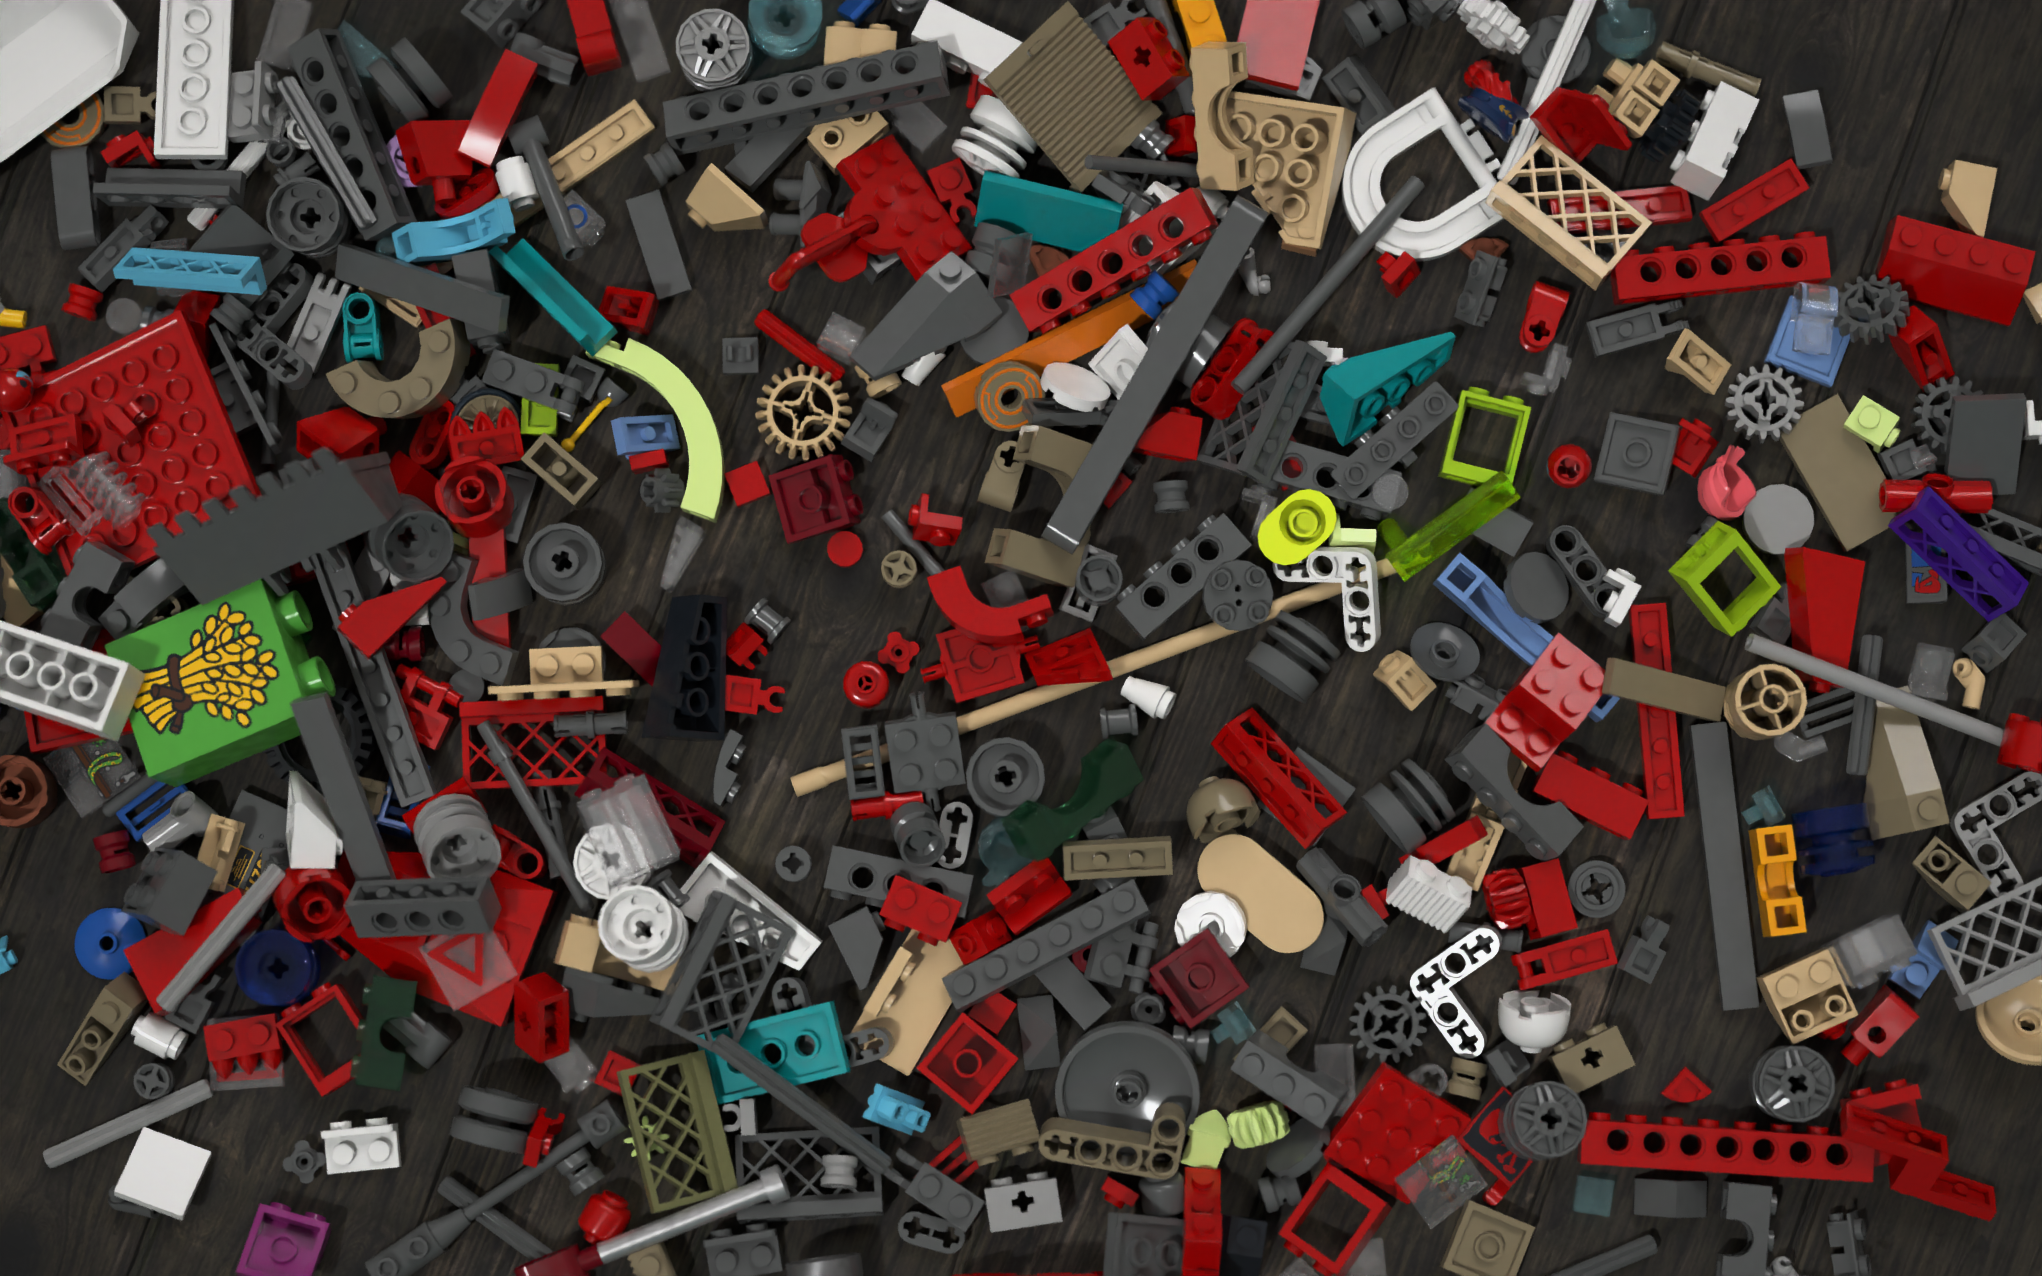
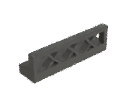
M107 168L105 183H94L93 194L107 206L148 207L151 204L153 207L225 209L229 204H235L240 209H243L247 175L243 171Z
M1994 509L1989 510L1988 514L1979 513L1983 526L1978 528L1970 526L2008 563L2042 576V554L2027 548L2025 541L2035 537L2042 538V529ZM1986 516L1996 521L1988 523ZM2005 523L2012 526L2017 539L2009 541L1994 535L1991 528ZM2020 530L2029 533V535L2022 537Z

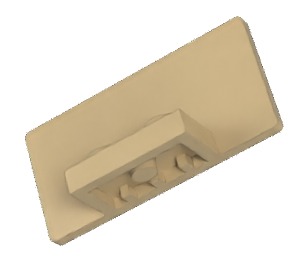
M602 646L529 649L531 685L488 687V694H497L498 701L524 699L523 692H534V699L560 698L559 691L570 690V698L595 696V689H606V696L631 695V688L639 687V680L604 681Z
M911 929L903 945L899 947L851 1033L879 1026L886 1028L893 1037L894 1046L888 1056L879 1060L905 1075H910L952 1003L942 978L967 966L961 961L949 938L946 943L939 940L936 947L917 939L919 931ZM873 1033V1040L859 1044L862 1050L876 1048L877 1052L880 1053L879 1047L884 1045V1041L882 1038H876Z

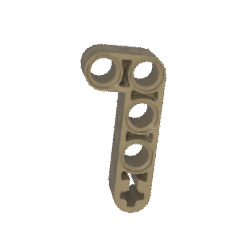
M1161 1104L1154 1112L1150 1133L1053 1117L1046 1120L1041 1127L1039 1150L1045 1158L1053 1161L1155 1179H1168L1177 1172L1185 1136L1186 1115L1178 1104ZM1165 1119H1172L1178 1123V1126L1173 1129H1166L1160 1123ZM1053 1135L1060 1136L1059 1142H1052ZM1072 1137L1076 1138L1075 1147L1070 1146ZM1087 1140H1094L1100 1144V1147L1096 1150H1089L1083 1146V1143ZM1124 1146H1129L1136 1153L1132 1156H1124L1118 1150ZM1158 1153H1166L1172 1159L1166 1163H1161L1154 1156Z

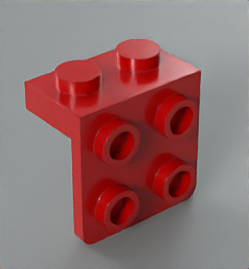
M1557 87L1530 116L1542 135L1577 164L1597 144L1628 151L1632 147V142L1626 136L1628 130L1622 123L1613 118L1608 111L1610 109L1609 104L1597 94L1590 95L1582 93L1577 89L1568 90Z
M1906 1078L1885 1082V1089L1874 1092L1871 1091V1087L1849 1091V1098L1839 1100L1841 1109L1848 1103L1922 1128L1915 1100L1921 1099L1918 1084L1907 1083ZM1875 1149L1874 1167L1888 1164L1893 1155Z

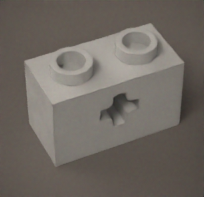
M1048 1171L1026 1174L1027 1181L1013 1183L1012 1177L990 1180L991 1187H985L984 1191L991 1233L1063 1222L1056 1177H1048ZM1025 1191L1027 1197H1033L1034 1202L1028 1203V1210L1021 1211L1019 1205L1012 1204V1200L1018 1198V1192Z

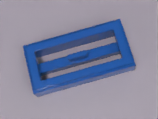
M160 781L156 782L116 812V815L136 842H140L143 839L142 834L168 815L170 808L139 831L136 826L179 794L189 791L186 784L173 788L132 820L127 815L168 786V784Z

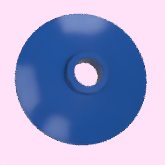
M104 908L97 910L82 921L76 932L74 945L77 959L81 966L95 977L112 980L124 971L127 974L133 972L123 950L146 938V933L141 922L137 918L122 912V909ZM109 936L113 939L114 945L110 950H105L102 946V941L105 937Z

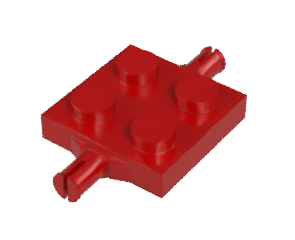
M953 629L936 634L941 651L940 664L921 668L920 671L924 684L945 677L952 688L956 704L1025 684L1020 668V654L1041 648L1039 642L1025 646L1037 642V635L1024 638L1025 641L996 645L976 641Z

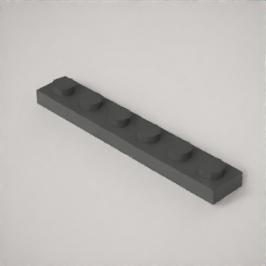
M1132 879L942 978V981L956 1010L960 1013L1151 914L1136 882Z

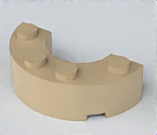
M571 914L570 921L565 920L554 963L664 991L679 959L675 964L663 971L647 973L635 970L605 948L599 937L598 920Z

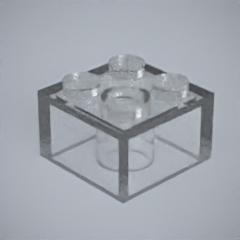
M1898 914L1883 915L1819 947L1820 949H1829L1845 986H1850L1851 989L1856 987L1861 989L1878 981L1879 979L1876 974L1881 971L1883 973L1889 971L1893 973L1911 964L1909 958L1918 954Z

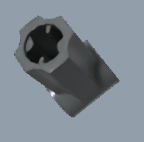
M519 32L516 33L510 51L537 63V77L570 88L576 78L580 58L545 46L546 44L533 36Z
M399 998L384 1011L377 1021L406 1047L405 1051L413 1059L428 1070L453 1042L442 1030L433 1023L423 1020Z

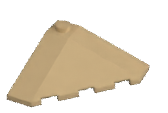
M1231 91L1226 102V118L1235 137L1253 149L1255 183L1252 185L1255 189L1252 191V194L1262 209L1269 212V214L1272 213L1282 228L1278 233L1286 244L1321 249L1349 154L1356 113L1345 107Z

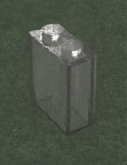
M634 774L626 775L614 782L615 787L603 792L600 788L591 790L582 795V801L577 803V813L612 889L679 860L680 850L644 774L636 778Z

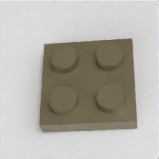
M1466 1199L1440 1267L1461 1276H1516L1535 1227Z

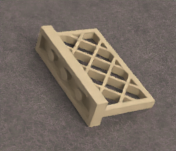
M1542 135L1505 177L1495 184L1485 202L1595 291L1652 224L1651 221ZM1540 148L1552 157L1553 168L1535 169L1533 156ZM1528 163L1529 169H1523L1524 166ZM1574 174L1580 179L1581 190L1563 191L1561 175ZM1554 175L1556 191L1538 192L1536 176ZM1530 176L1532 192L1518 193L1509 184L1515 177ZM1588 196L1603 197L1608 201L1609 212L1590 213ZM1582 197L1584 213L1566 214L1564 198ZM1557 198L1560 215H1546L1540 210L1539 199ZM1629 218L1639 228L1633 234L1618 235L1616 219ZM1610 219L1612 235L1593 236L1591 220ZM1585 220L1587 237H1574L1568 232L1567 221ZM1613 242L1614 257L1608 263L1596 255L1595 243ZM1619 242H1626V243L1620 248Z

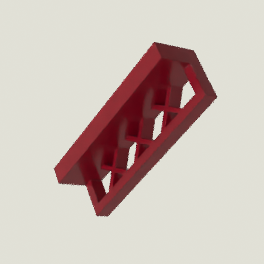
M605 747L601 749L589 772L574 793L575 796L695 869L711 851L726 822ZM606 762L614 767L619 777L611 778L601 772L599 769L602 763ZM632 784H642L647 788L650 796L642 797L637 794ZM662 802H671L676 805L680 815L673 816L668 813ZM701 820L712 827L709 836L696 830L693 821Z

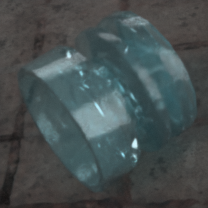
M750 0L748 7V31L753 43L764 54L776 59H793L805 54L816 43L822 23L821 0ZM781 14H786L787 19H792L790 20L789 27H783L782 22H778Z

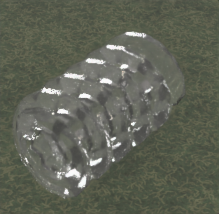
M107 451L97 455H87L70 468L68 472L69 478L76 480L75 484L80 490H85L86 498L94 501L93 504L97 510L103 511L102 515L105 520L112 521L111 525L114 530L125 528L140 514L141 504L146 499V495L138 493L132 496L137 488L134 482L123 486L128 478V474L121 472L114 475L119 464L113 461L105 465L110 457Z

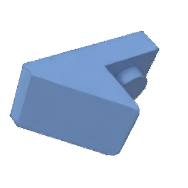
M673 414L619 417L611 420L617 454L626 455L628 460L629 456L664 449L665 452H671L680 449Z
M1927 920L1887 978L1916 999H1920L1940 970H1946L1927 930L1937 926L1930 920ZM1946 931L1941 932L1946 946L1955 950L1958 940Z

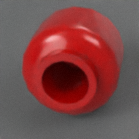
M861 661L853 664L846 671L843 678V690L847 699L853 705L860 708L871 709L879 706L889 693L890 682L886 671L872 661ZM865 677H869L872 682H867ZM860 679H862L863 685L861 687H859ZM866 686H872L870 689L864 690Z
M609 1190L592 1194L578 1219V1225L585 1232L583 1238L595 1245L623 1234L632 1216L631 1211L627 1207L629 1202Z

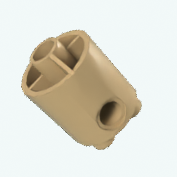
M1776 664L1759 665L1735 677L1726 687L1723 700L1724 716L1730 727L1740 737L1752 740L1770 739L1795 728L1803 718L1807 706L1806 689L1800 678L1787 667Z

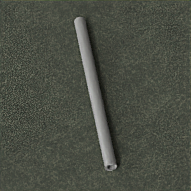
M1751 633L1746 640L1745 650L1996 746L2001 744L2004 732L2002 728Z

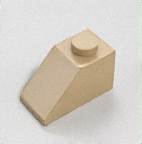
M1954 160L1947 169H1942L1938 183V189L1943 190L1941 202L1962 232L1984 237L1997 168Z

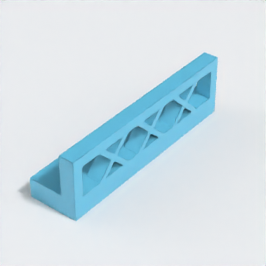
M132 247L113 268L116 279L133 280L134 285L253 295H262L267 289L260 257Z

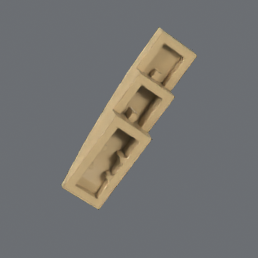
M1510 751L1507 762L1508 776L1513 788L1518 793L1517 789L1527 764ZM1475 795L1465 821L1478 815L1488 835L1453 854L1446 874L1451 877H1461L1472 887V890L1478 892L1504 826L1498 815L1490 807L1483 805Z

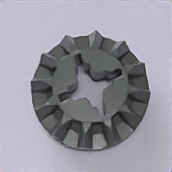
M1594 860L1583 863L1573 871L1567 884L1568 894L1573 906L1578 912L1590 918L1606 917L1614 913L1622 904L1625 896V883L1621 873L1613 865L1604 861ZM1590 874L1597 884L1610 883V886L1601 891V905L1595 895H1582V892L1591 887Z

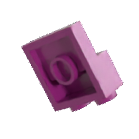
M271 1202L270 1206L260 1203L236 1269V1274L238 1276H314L317 1264L321 1262L331 1233L330 1223L325 1222L326 1218L316 1213L305 1212L303 1216L292 1213L290 1207L281 1203Z

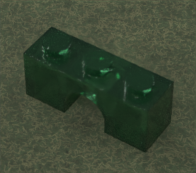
M5 497L0 498V536L2 539L0 552L14 571L12 578L30 606L42 610L57 599V588L64 578L50 556L41 553L31 543L23 527L10 512L8 499Z
M373 976L372 984L365 983L362 1005H368L366 1020L359 1019L356 1041H362L360 1056L353 1055L350 1077L356 1078V1086L400 1092L406 1055L390 1052L385 1049L380 1042V1032L383 1026L393 1019L412 1021L418 987L417 982Z

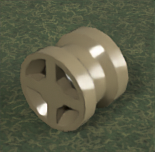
M900 550L893 551L886 555L882 561V576L888 585L901 589L908 587L914 582L917 576V567L915 560L909 553Z

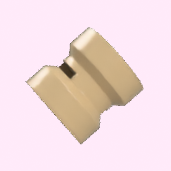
M857 365L854 367L858 376L865 379L867 383L866 391L872 399L881 397L902 384L897 373H892L874 381Z

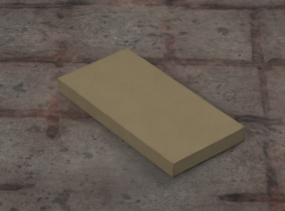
M1836 394L1800 414L1799 423L1789 422L1793 428L1792 432L1788 435L1781 430L1779 439L1845 553L1890 528L1888 524L1891 519L1902 512L1881 511L1879 507L1880 483L1887 478L1865 440L1843 428L1850 414L1839 395Z

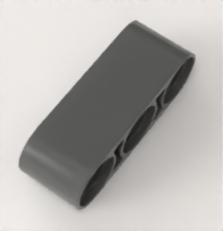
M80 146L54 149L51 151V166L60 245L63 250L100 246L101 233L97 196L93 194V185L95 183L94 163L90 147Z
M1570 525L1557 527L1548 535L1545 542L1549 556L1558 563L1566 579L1594 616L1605 618L1608 612L1599 606L1597 602L1598 594L1600 592L1611 594L1613 590L1619 593L1620 589L1602 579L1607 569L1575 527ZM1565 534L1570 537L1572 541L1570 551L1563 552L1556 547V535ZM1586 563L1592 567L1593 577L1591 580L1584 581L1578 577L1576 573L1577 564Z

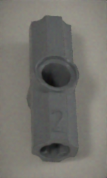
M1313 848L1297 862V870L1323 899V909L1326 914L1331 918L1340 920L1362 947H1369L1386 933L1388 925L1361 895V886L1358 880L1351 875L1344 874L1322 848Z

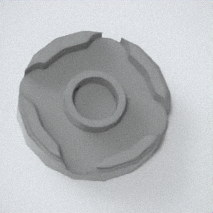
M1785 484L1768 485L1756 491V496L1745 507L1743 512L1742 529L1748 541L1756 549L1767 554L1784 555L1785 548L1802 547L1810 538L1814 527V512L1808 498L1798 489Z

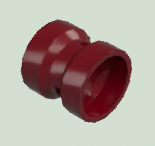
M411 626L408 630H400L384 645L389 662L399 661L401 658H409L411 661L424 660L425 635L423 626Z
M128 830L116 831L92 839L95 850L100 852L101 860L99 867L101 874L112 873L137 865L134 854L128 848L130 842Z

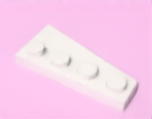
M713 851L709 852L680 889L683 894L687 893L690 900L679 909L683 915L693 919L696 923H698L713 890L726 893L737 901L792 928L794 931L779 961L794 969H802L823 942ZM735 909L729 920L732 934L750 928L746 914ZM754 918L756 926L763 924V922ZM772 927L758 931L763 950L775 946L781 934L780 931ZM752 934L735 940L756 949Z

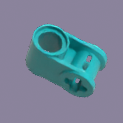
M358 292L353 293L345 299L342 309L345 360L347 363L353 362L354 359L375 357L377 361L383 360L384 344L379 306L368 295ZM359 302H367L370 307L368 315L363 319H355L353 315V309Z

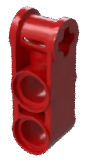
M1242 318L1237 321L1220 349L1213 355L1210 364L1200 379L1194 384L1190 394L1192 403L1217 420L1228 418L1234 412L1237 403L1243 396V394H1240L1232 387L1231 382L1262 348L1256 344L1257 340L1265 344L1274 333L1266 328L1260 329L1258 324L1250 318ZM1244 330L1251 335L1250 337H1247L1241 332Z

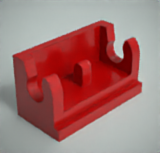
M1559 858L1516 869L1523 878L1530 899L1531 918L1528 923H1525L1530 940L1578 928Z

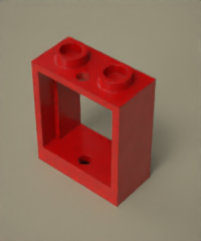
M330 982L314 990L311 993L314 999L301 1006L297 1002L282 1011L280 1014L283 1019L275 1024L322 1097L329 1096L388 1057L342 984L331 986ZM337 998L369 1049L328 1076H325L294 1026Z
M1327 1162L1278 1234L1287 1239L1283 1246L1296 1256L1301 1258L1306 1253L1316 1261L1312 1267L1324 1276H1333V1274L1346 1276L1392 1210V1207ZM1330 1183L1371 1210L1335 1262L1295 1235Z

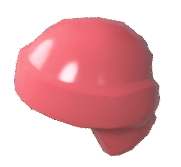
M1730 445L1726 453L1717 458L1716 464L1703 470L1698 480L1697 492L1699 503L1709 515L1722 521L1734 520L1741 516L1745 507L1756 496L1753 482L1737 465V462L1745 455L1744 449L1740 446L1735 448L1734 445Z

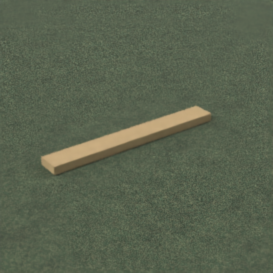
M635 99L548 159L562 195L656 130ZM501 192L498 193L495 199L503 198ZM540 196L534 200L535 205L527 210L515 212L513 207L510 208L514 216V227H517L544 208ZM452 261L436 264L440 274L448 275L454 271Z

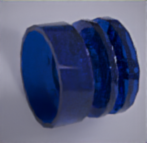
M1867 803L1791 814L1794 837L1812 839L1813 845L1797 851L1798 857L1814 855L1815 864L1799 866L1801 875L1809 874L1827 877L1858 872L1871 864H1877L1876 855L1859 857L1858 848L1874 846L1873 840L1856 839L1855 832L1871 826Z
M273 929L256 933L244 942L237 954L235 964L238 985L247 997L259 1004L283 1007L297 1002L300 1003L311 995L319 982L321 970L318 952L310 942L300 941L287 931ZM280 959L283 964L289 965V971L283 972L282 978L279 973H274V966L280 965Z

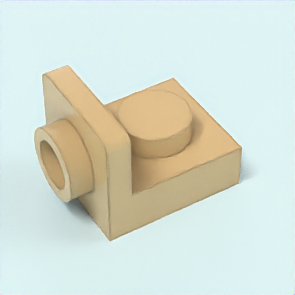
M1399 650L1385 656L1379 663V668L1373 673L1376 679L1384 683L1410 711H1413L1437 687L1427 674L1417 666L1412 657Z

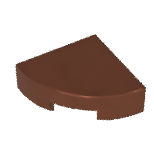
M1483 237L1469 240L1458 251L1472 262L1477 250L1500 257L1509 245L1498 238Z
M1033 245L1025 248L1038 277L1069 260L1063 252L1052 247Z

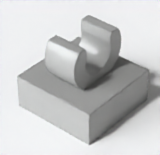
M756 1098L739 1099L740 1107L732 1103L722 1107L723 1111H734L737 1114L735 1124L723 1125L725 1131L733 1132L741 1127V1136L758 1134Z

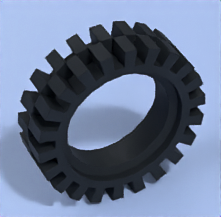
M335 684L336 694L330 697L333 707L344 714L351 726L352 741L349 751L358 776L362 777L364 769L366 767L369 768L372 763L370 760L372 753H376V737L364 704L358 698L359 696ZM288 741L263 751V753L267 754L268 759L266 761L268 765L275 770V774L280 779L287 782L286 784L289 785L290 771H297L320 794L323 793L315 771L306 769L298 764L292 757Z

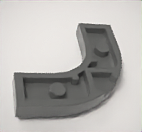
M453 550L451 559L445 568L433 577V579L443 577L447 581L446 586L428 602L429 618L435 638L444 653L463 670L498 685L508 686L510 685L519 651L487 639L478 633L471 623L467 609L468 585L472 584L478 560Z

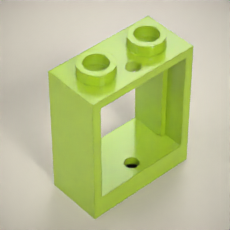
M1469 387L1468 391L1462 390L1458 395L1456 402L1458 409L1453 414L1438 477L1507 494L1512 488L1531 407L1523 405L1524 400L1517 397L1503 396L1501 400L1489 397L1490 392L1485 389ZM1466 406L1516 418L1503 473L1453 460Z
M1717 521L1668 570L1711 625L1731 637L1736 632L1742 630L1747 625L1748 620L1761 607L1765 606L1770 598L1781 588V585L1739 532L1720 521ZM1735 550L1755 575L1756 579L1722 612L1700 583Z

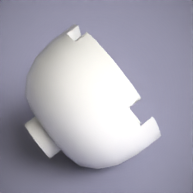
M1532 989L1514 990L1504 993L1503 999H1499L1498 1021L1502 1033L1508 1040L1520 1046V1049L1527 1053H1539L1542 1051V1048L1551 1047L1559 1042L1567 1032L1571 1013V1003L1568 999L1555 993H1551L1550 999L1537 997L1539 990Z

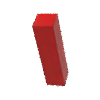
M1478 815L1419 846L1409 855L1421 861L1428 860L1436 864L1487 836L1488 833ZM1405 854L1398 858L1400 863L1404 864L1405 859H1408L1409 855Z

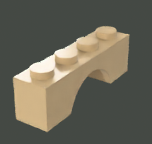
M1206 42L1192 47L1189 66L1193 76L1192 104L1195 107L1196 121L1194 137L1197 142L1198 151L1196 170L1200 180V189L1237 191L1255 183L1253 149L1235 137L1226 118V102L1229 93L1236 84L1248 78L1246 43Z

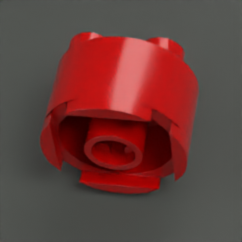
M465 456L449 463L444 469L445 472L440 480H437L435 485L436 503L449 525L460 536L465 538L487 537L508 526L512 520L514 495L500 468L494 463L478 456Z
M2009 713L1996 763L2016 769L2018 765L2020 769L2042 775V719L2040 722L2030 720V717Z
M290 866L285 869V877L276 887L272 897L287 931L294 938L314 943L313 940L323 938L327 941L342 933L351 921L344 907L350 890L336 867L335 869L290 868Z

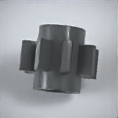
M655 468L654 474H646V478L642 481L640 487V494L646 503V507H654L656 513H670L671 507H679V503L683 500L685 494V486L679 478L680 475L672 474L670 468Z

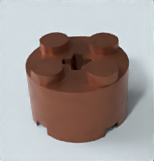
M20 755L0 756V825L12 828H29L41 823L50 815L58 802L57 784L52 772L43 763L33 758ZM14 785L22 787V791L19 792V798L11 796L16 791Z

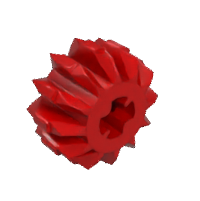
M1515 868L1499 869L1485 875L1482 881L1483 898L1486 902V909L1489 912L1490 920L1493 921L1494 926L1497 929H1514L1528 923L1532 910L1529 904L1530 899L1527 894V888L1519 872Z

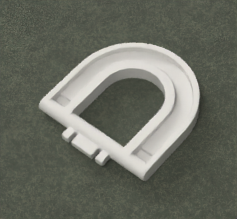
M1435 87L1368 129L1351 150L1343 171V204L1348 219L1358 235L1365 230L1386 206L1381 195L1380 179L1387 164L1440 129L1478 184L1479 190L1430 220L1414 222L1399 217L1372 247L1382 254L1385 251L1388 252L1395 259L1404 251L1412 256L1415 261H1428L1443 257L1504 220L1501 215L1485 203L1491 189L1497 183L1492 172L1501 167L1500 162L1496 158L1488 164L1485 163V160L1494 154L1479 130L1470 136L1466 134L1475 127V124L1471 119H1468L1459 125Z

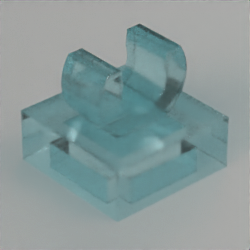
M1769 785L1751 795L1756 804L1742 812L1748 825L1764 818L1768 827L1786 817Z
M1235 1001L1217 1014L1222 1023L1210 1031L1217 1044L1231 1036L1235 1044L1238 1045L1250 1037L1256 1029L1239 1003Z

